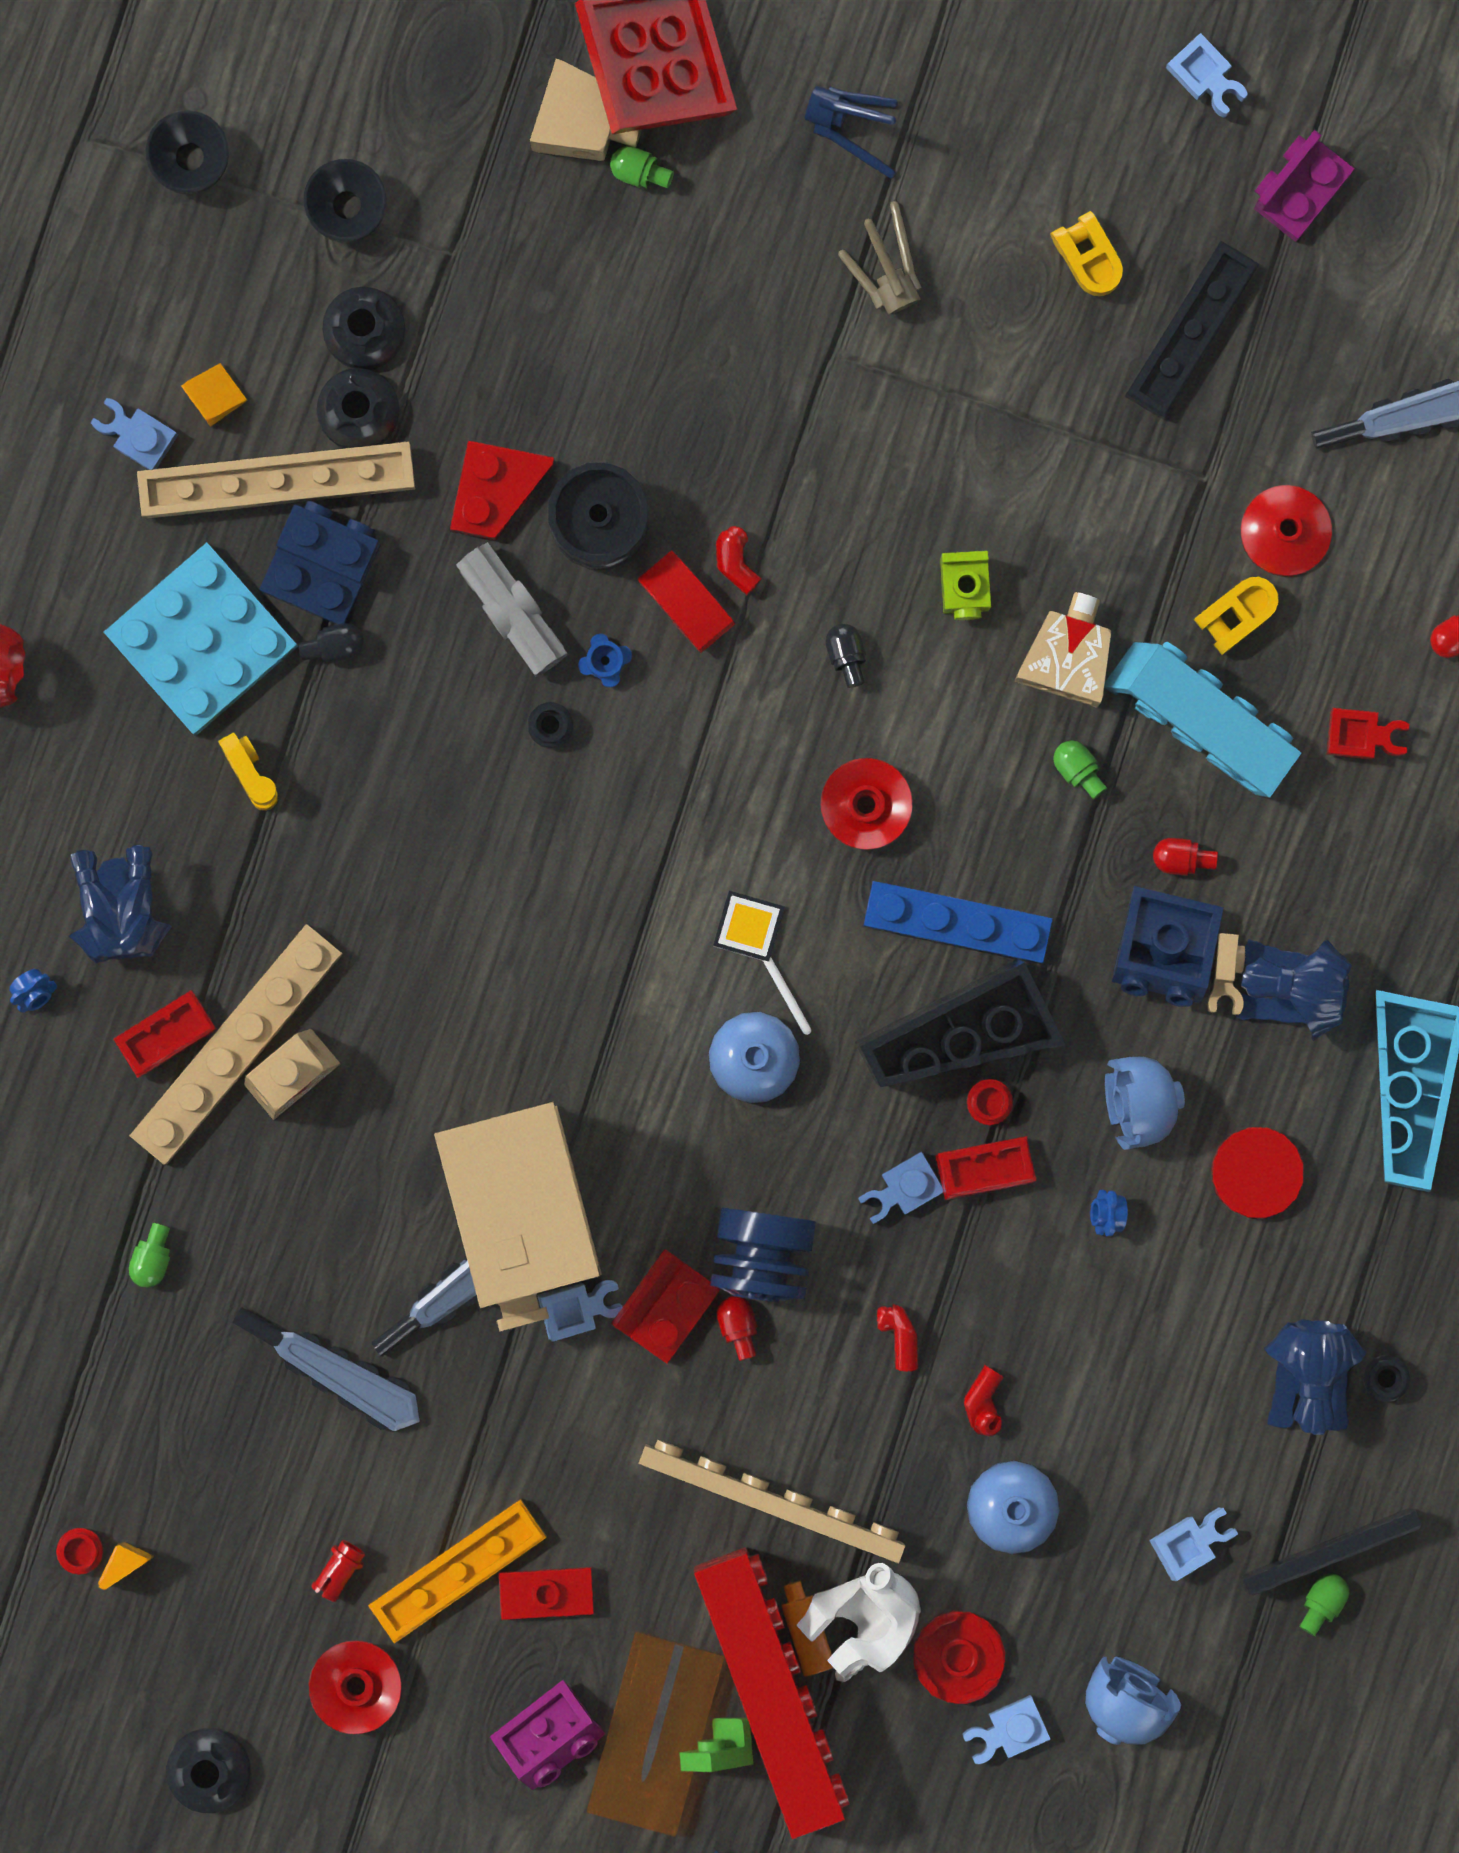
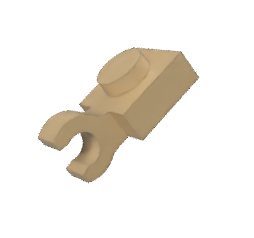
M1218 934L1213 958L1212 990L1207 999V1009L1210 1013L1216 1012L1217 1001L1219 997L1224 995L1230 997L1233 1001V1015H1240L1243 1010V997L1233 986L1235 973L1242 974L1245 961V946H1238L1239 935Z

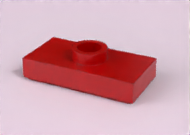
M190 990L113 1040L136 1077L140 1078L211 1034L217 1028L193 990Z
M1027 1136L942 1152L935 1155L945 1200L1036 1182Z
M592 1567L499 1572L501 1620L594 1614Z

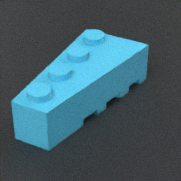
M1133 642L1106 680L1104 688L1115 696L1117 693L1130 694L1138 700L1134 709L1149 720L1151 718L1162 725H1166L1167 722L1171 723L1174 726L1171 730L1173 737L1197 752L1205 749L1209 752L1206 757L1207 761L1255 795L1271 797L1301 754L1299 750L1290 744L1294 738L1274 723H1271L1268 727L1255 717L1258 710L1239 696H1235L1232 700L1220 691L1223 683L1215 676L1203 669H1200L1197 673L1184 662L1188 657L1174 645L1165 642L1163 646L1160 644Z
M1376 990L1384 1183L1430 1192L1459 1053V1007Z

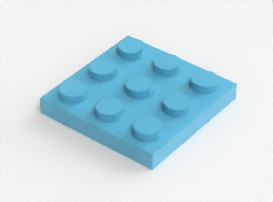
M207 542L104 631L105 635L194 736L199 734L298 647Z

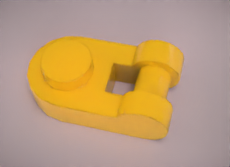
M1089 211L1078 217L1079 223L1068 229L1062 226L1051 232L1050 235L1055 247L1063 256L1080 287L1093 296H1104L1117 288L1122 278L1123 267L1120 258L1097 218ZM1088 238L1094 248L1081 255L1076 244Z
M1249 577L1209 606L1194 621L1202 630L1207 628L1217 641L1213 645L1223 655L1271 617L1278 605V593L1274 585L1267 579ZM1229 609L1241 621L1232 630L1220 617Z
M233 732L219 740L218 743L252 804L259 810L266 811L272 809L278 801V793L274 782L268 777L259 776L252 764L260 759L248 737L244 736L238 739Z

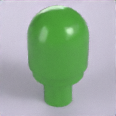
M632 146L619 148L613 154L610 162L611 171L618 180L638 188L641 186L647 188L651 182L668 189L674 175V171L658 166L657 158L653 157L652 153Z
M1069 740L1061 743L1056 748L1053 756L1054 765L1068 784H1072L1074 788L1082 785L1093 800L1106 791L1107 787L1096 775L1100 769L1096 764L1097 760L1082 743Z
M152 1223L147 1241L140 1240L138 1247L135 1246L129 1264V1275L136 1285L150 1288L158 1285L164 1278L170 1260V1250L164 1248L170 1231L169 1227Z
M1333 1573L1320 1576L1305 1598L1307 1601L1304 1606L1309 1611L1299 1627L1310 1635L1316 1636L1325 1620L1332 1622L1335 1617L1339 1616L1349 1598V1587L1341 1576Z

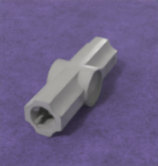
M488 542L475 548L456 564L460 574L484 605L481 607L504 639L508 638L536 677L553 668L568 655L552 629L547 626L540 616L542 611L519 580H514Z

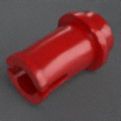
M342 1540L339 1546L334 1545L331 1548L332 1557L317 1580L311 1585L312 1589L317 1593H320L322 1590L323 1594L321 1596L332 1602L338 1600V1596L355 1570H361L364 1566L362 1560L365 1557V1553L346 1540Z

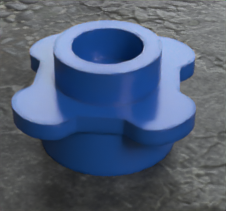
M597 634L591 638V647L588 650L587 656L579 660L578 667L583 675H593L601 679L605 687H614L620 682L619 673L625 664L630 663L632 653L627 646L618 647L615 643L610 642L606 635ZM604 656L610 659L607 665L601 663V658Z
M39 969L29 970L17 977L10 985L9 991L12 994L10 1002L12 1005H18L17 1008L20 1012L37 1010L50 1000L51 994L55 991L57 985L54 981L49 982V976L42 974Z
M1099 1190L1097 1198L1091 1204V1223L1095 1226L1097 1235H1104L1105 1232L1106 1236H1113L1114 1232H1122L1126 1226L1128 1216L1127 1202L1124 1196L1116 1195L1115 1191H1108L1107 1193L1106 1190Z

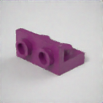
M1316 130L1312 132L1307 140L1299 135L1283 155L1289 162L1277 175L1271 170L1254 191L1260 198L1253 209L1295 242L1302 236L1354 171L1352 166L1319 141L1322 135Z
M562 1680L492 1734L490 1738L517 1778L531 1790H534L537 1787H545L559 1777L561 1769L573 1759H579L591 1753L596 1748L597 1741L605 1735V1732L591 1718L571 1687Z

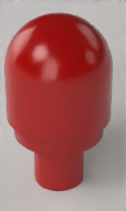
M1453 615L1436 626L1431 633V647L1440 657L1454 658L1459 655V615Z
M1165 838L1155 846L1153 860L1156 867L1164 873L1188 876V874H1195V868L1216 870L1218 852L1198 850V843L1191 842V839Z
M730 1296L725 1298L717 1309V1320L722 1337H725L726 1343L734 1342L739 1361L756 1357L751 1337L757 1335L756 1328L758 1326L751 1304L742 1297Z

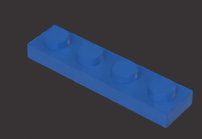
M873 881L863 927L1043 964L1052 918Z

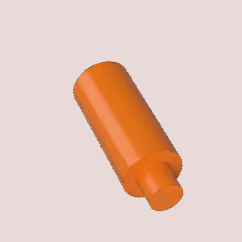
M801 1581L784 1585L788 1602L781 1606L803 1676L814 1675L833 1668L827 1661L832 1656L825 1631L823 1630L812 1642L797 1627L798 1622L805 1616L812 1602L813 1595L805 1596Z

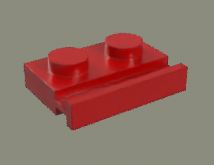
M664 1249L611 1324L667 1364L721 1289L710 1286L711 1281Z

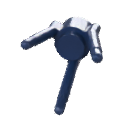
M815 86L805 113V120L815 123L813 133L832 140L888 178L895 177L893 169L833 130L832 127L834 125L841 128L847 114L893 125L896 123L894 116L850 104V102L895 108L898 105V101L893 98L847 92L831 86L829 90Z

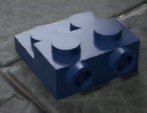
M307 501L305 508L294 504L276 544V553L259 590L264 594L335 625L347 623L381 546L378 540L372 538L375 530L352 519H349L347 526L330 520L333 512L311 501Z
M1134 886L1123 935L1119 943L1112 982L1121 984V990L1133 996H1145L1148 994V991L1164 994L1168 1003L1178 1007H1189L1193 1002L1201 1003L1208 988L1224 907Z

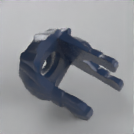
M141 844L133 845L126 849L128 862H126L124 857L113 858L109 861H103L97 871V857L94 851L85 849L70 854L72 867L76 872L75 876L80 888V903L85 925L69 935V937L96 964L111 959L151 957L172 927L169 924L155 921L152 916L153 894L150 883L152 851L150 847H143Z
M1248 939L1245 945L1244 961L1247 966L1241 983V987L1246 989L1248 995L1241 994L1244 1005L1240 1015H1236L1237 1018L1242 1020L1254 1018L1261 1020L1272 1019L1285 1023L1303 1022L1307 1024L1313 1041L1343 1023V1013L1346 1008L1347 993L1350 986L1348 974L1352 965L1335 949L1329 940H1325L1314 953L1308 956L1298 952L1282 951Z
M1301 1319L1295 1323L1288 1322L1281 1328L1277 1336L1264 1347L1266 1353L1278 1361L1275 1393L1273 1394L1272 1408L1268 1415L1267 1424L1274 1427L1287 1428L1291 1427L1295 1420L1305 1433L1313 1435H1324L1326 1430L1339 1431L1340 1429H1347L1349 1424L1346 1411L1347 1398L1345 1397L1348 1381L1347 1372L1360 1363L1367 1352L1344 1324ZM1299 1393L1300 1400L1293 1415L1292 1408L1296 1394Z

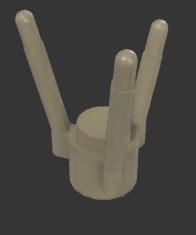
M897 201L891 202L890 208L905 275L901 268L895 270L872 219L869 218L865 220L864 225L886 274L877 279L880 288L877 289L845 250H840L838 256L870 295L875 308L879 309L884 306L888 315L897 313L920 301L917 290L922 288L915 274L904 222Z

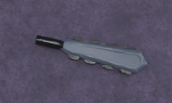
M1448 378L1433 383L1430 391L1424 393L1419 389L1405 392L1402 394L1400 401L1392 402L1388 398L1375 402L1371 410L1365 412L1359 419L1312 431L1313 444L1316 449L1359 437L1379 438L1385 443L1398 440L1402 432L1408 431L1413 436L1429 433L1432 426L1440 425L1444 429L1458 427L1459 381L1454 382Z
M466 1253L465 1260L460 1264L451 1263L441 1272V1280L437 1284L428 1283L418 1292V1300L413 1304L408 1315L372 1341L374 1349L380 1356L386 1355L419 1328L429 1327L435 1323L445 1324L455 1317L458 1307L461 1305L470 1307L478 1301Z
M243 1307L240 1308L232 1323L273 1346L279 1356L285 1359V1367L296 1375L308 1374L311 1376V1385L324 1393L332 1390L337 1394L340 1404L351 1411L357 1409L366 1413V1421L380 1430L389 1428L392 1431H397L420 1422L416 1394L410 1392L409 1384L394 1376L387 1379L379 1376L378 1368L365 1361L358 1363L350 1361L348 1353L336 1346L328 1349L322 1347L320 1338L309 1332H304L300 1335L295 1332H284Z

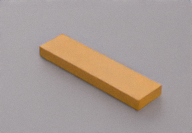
M520 1499L368 1606L395 1644L543 1541L547 1536L522 1499Z

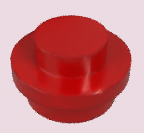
M982 1080L976 1083L968 1093V1111L973 1119L981 1124H998L1004 1121L1012 1110V1094L1008 1087L998 1080Z
M74 1528L60 1538L56 1549L57 1559L66 1571L78 1575L86 1574L100 1564L103 1557V1544L99 1536L92 1530Z

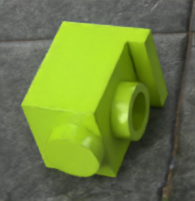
M988 551L942 553L940 566L943 614L954 613V620H975L982 618L981 611L990 610ZM961 578H971L975 583V589L970 593L962 592L958 587V581Z

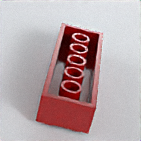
M747 1547L694 1566L695 1578L791 1838L795 1839L845 1820L843 1807L850 1805L849 1798L840 1774L830 1775L826 1763L833 1761V1757L824 1730L820 1729L814 1732L810 1719L816 1717L817 1714L807 1685L800 1688L797 1686L794 1674L801 1672L800 1665L791 1641L782 1644L777 1630L785 1627L775 1598L766 1600L761 1586L768 1584V1579L759 1554L750 1557Z

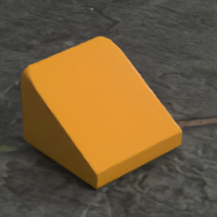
M221 363L181 385L210 427L247 401Z
M126 1542L116 1545L98 1582L99 1588L103 1590L108 1589L154 1558V1556Z

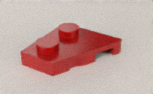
M468 440L450 531L496 540L517 510H520L529 499L531 492L542 478L551 471L554 466V457Z

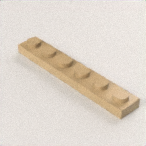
M410 442L137 471L141 516L143 519L415 490Z
M306 924L129 1136L162 1164L167 1165L343 954Z
M657 1440L655 1447L647 1444L644 1447L638 1464L893 1562H900L905 1544L897 1541L899 1532L874 1522L871 1530L853 1524L856 1516L833 1506L829 1507L828 1513L810 1507L813 1499L788 1489L784 1497L767 1491L769 1482L747 1473H743L741 1480L724 1474L725 1465L700 1456L698 1464L681 1458L683 1449L661 1440Z

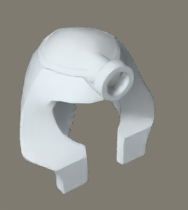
M876 1563L868 1569L865 1576L830 1590L814 1594L805 1616L798 1622L797 1627L813 1642L835 1617H844L856 1623L858 1626L857 1638L851 1637L845 1641L827 1660L836 1670V1680L845 1682L851 1679L853 1675H856L858 1671H862L864 1666L869 1665L879 1672L891 1666L904 1652L912 1639L918 1624L921 1608L918 1595L912 1585L905 1578L894 1573L887 1565Z

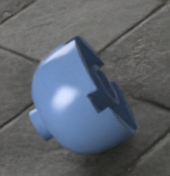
M762 1012L741 1013L726 1021L714 1035L709 1050L710 1071L717 1085L732 1098L746 1103L768 1102L782 1095L795 1080L800 1065L799 1045L791 1029L777 1017Z
M1126 1057L1109 1060L1107 1065L1114 1068V1073L1105 1074V1095L1111 1125L1120 1124L1124 1136L1116 1137L1118 1144L1126 1150L1160 1142L1172 1131L1177 1121L1178 1109L1184 1108L1185 1098L1181 1083L1179 1081L1173 1082L1169 1071L1157 1060L1148 1057Z
M1018 1461L997 1463L983 1472L971 1486L967 1501L969 1523L978 1538L993 1550L1008 1554L1030 1552L1045 1543L1056 1527L1060 1512L1058 1495L1049 1478L1033 1465Z
M1107 1657L1101 1659L1088 1683L1085 1701L1092 1721L1098 1726L1096 1729L1097 1733L1103 1739L1115 1745H1120L1121 1742L1132 1745L1146 1744L1159 1738L1171 1726L1180 1711L1181 1703L1172 1689L1165 1695L1156 1687L1160 1678L1155 1674L1121 1657H1114L1111 1664H1108Z

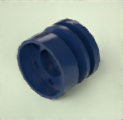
M721 1208L717 1237L723 1241L736 1244L737 1247L736 1254L714 1256V1263L731 1265L734 1268L732 1276L712 1274L710 1286L719 1287L736 1297L770 1302L805 1299L806 1287L788 1285L786 1283L788 1274L808 1276L809 1274L808 1268L790 1262V1255L795 1252L812 1251L816 1221Z

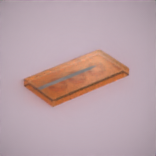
M635 1631L587 1813L676 1837L693 1771H681L679 1752L698 1749L697 1741L703 1738L724 1655Z

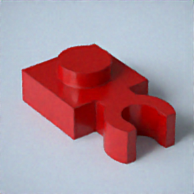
M1332 708L1326 755L1372 760L1375 755V747H1381L1390 756L1405 755L1407 747L1393 745L1390 735L1394 730L1408 731L1410 724L1402 720H1395L1385 726H1377L1379 712Z

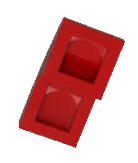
M672 550L637 579L644 590L664 610L673 624L700 653L735 625L732 618Z

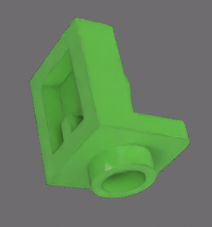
M738 1717L714 1718L712 1720L713 1739L697 1741L698 1749L679 1752L681 1771L715 1772L753 1765L752 1737L749 1721L747 1718Z

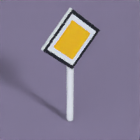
M729 891L713 947L762 960L802 1032L806 1035L810 1034V1025L771 958L785 906Z

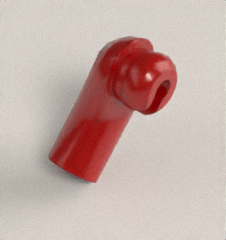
M731 526L726 531H722L717 538V568L720 573L748 596L762 578L743 563L744 547L748 542L747 533L741 527Z
M893 1304L892 1307H879L877 1309L878 1329L882 1332L889 1330L894 1332L896 1370L908 1372L918 1369V1336L905 1309L896 1304Z
M984 1365L966 1394L964 1407L973 1430L977 1434L989 1437L996 1435L1002 1427V1419L997 1414L992 1396L1004 1377Z

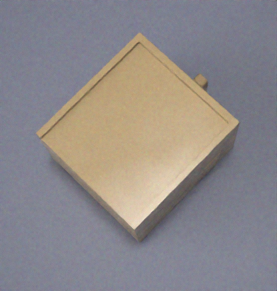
M554 1102L434 1134L480 1308L494 1304L500 1306L503 1318L497 1320L499 1332L549 1318L547 1307L539 1308L536 1297L537 1293L602 1275L558 1107L554 1106Z

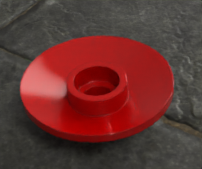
M1276 486L1260 493L1247 507L1241 522V540L1248 557L1262 570L1277 576H1295L1312 569L1325 556L1332 538L1331 519L1324 504L1311 492L1296 486ZM1283 521L1293 522L1296 526V534L1285 536L1280 530V524Z
M859 758L841 765L830 775L822 791L821 813L828 830L843 844L861 850L877 849L893 842L906 828L912 813V795L907 781L892 765L878 759ZM862 797L871 798L875 803V809L868 814L860 812L857 807L859 799Z
M346 1641L331 1647L317 1660L309 1679V1697L318 1717L332 1729L347 1734H363L382 1726L395 1712L401 1697V1677L395 1662L382 1648L366 1641ZM353 1677H359L365 1683V1690L360 1694H354L348 1688V1681Z

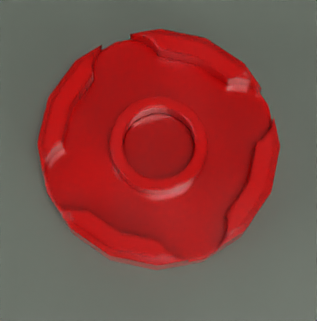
M1248 1127L1231 1134L1219 1145L1212 1161V1182L1218 1198L1231 1211L1250 1218H1267L1283 1212L1297 1198L1303 1184V1162L1297 1147L1284 1134L1270 1128Z
M950 1611L935 1616L921 1629L914 1644L913 1664L919 1681L932 1696L946 1702L968 1704L984 1698L997 1686L1004 1670L1005 1649L999 1633L986 1619L972 1612Z

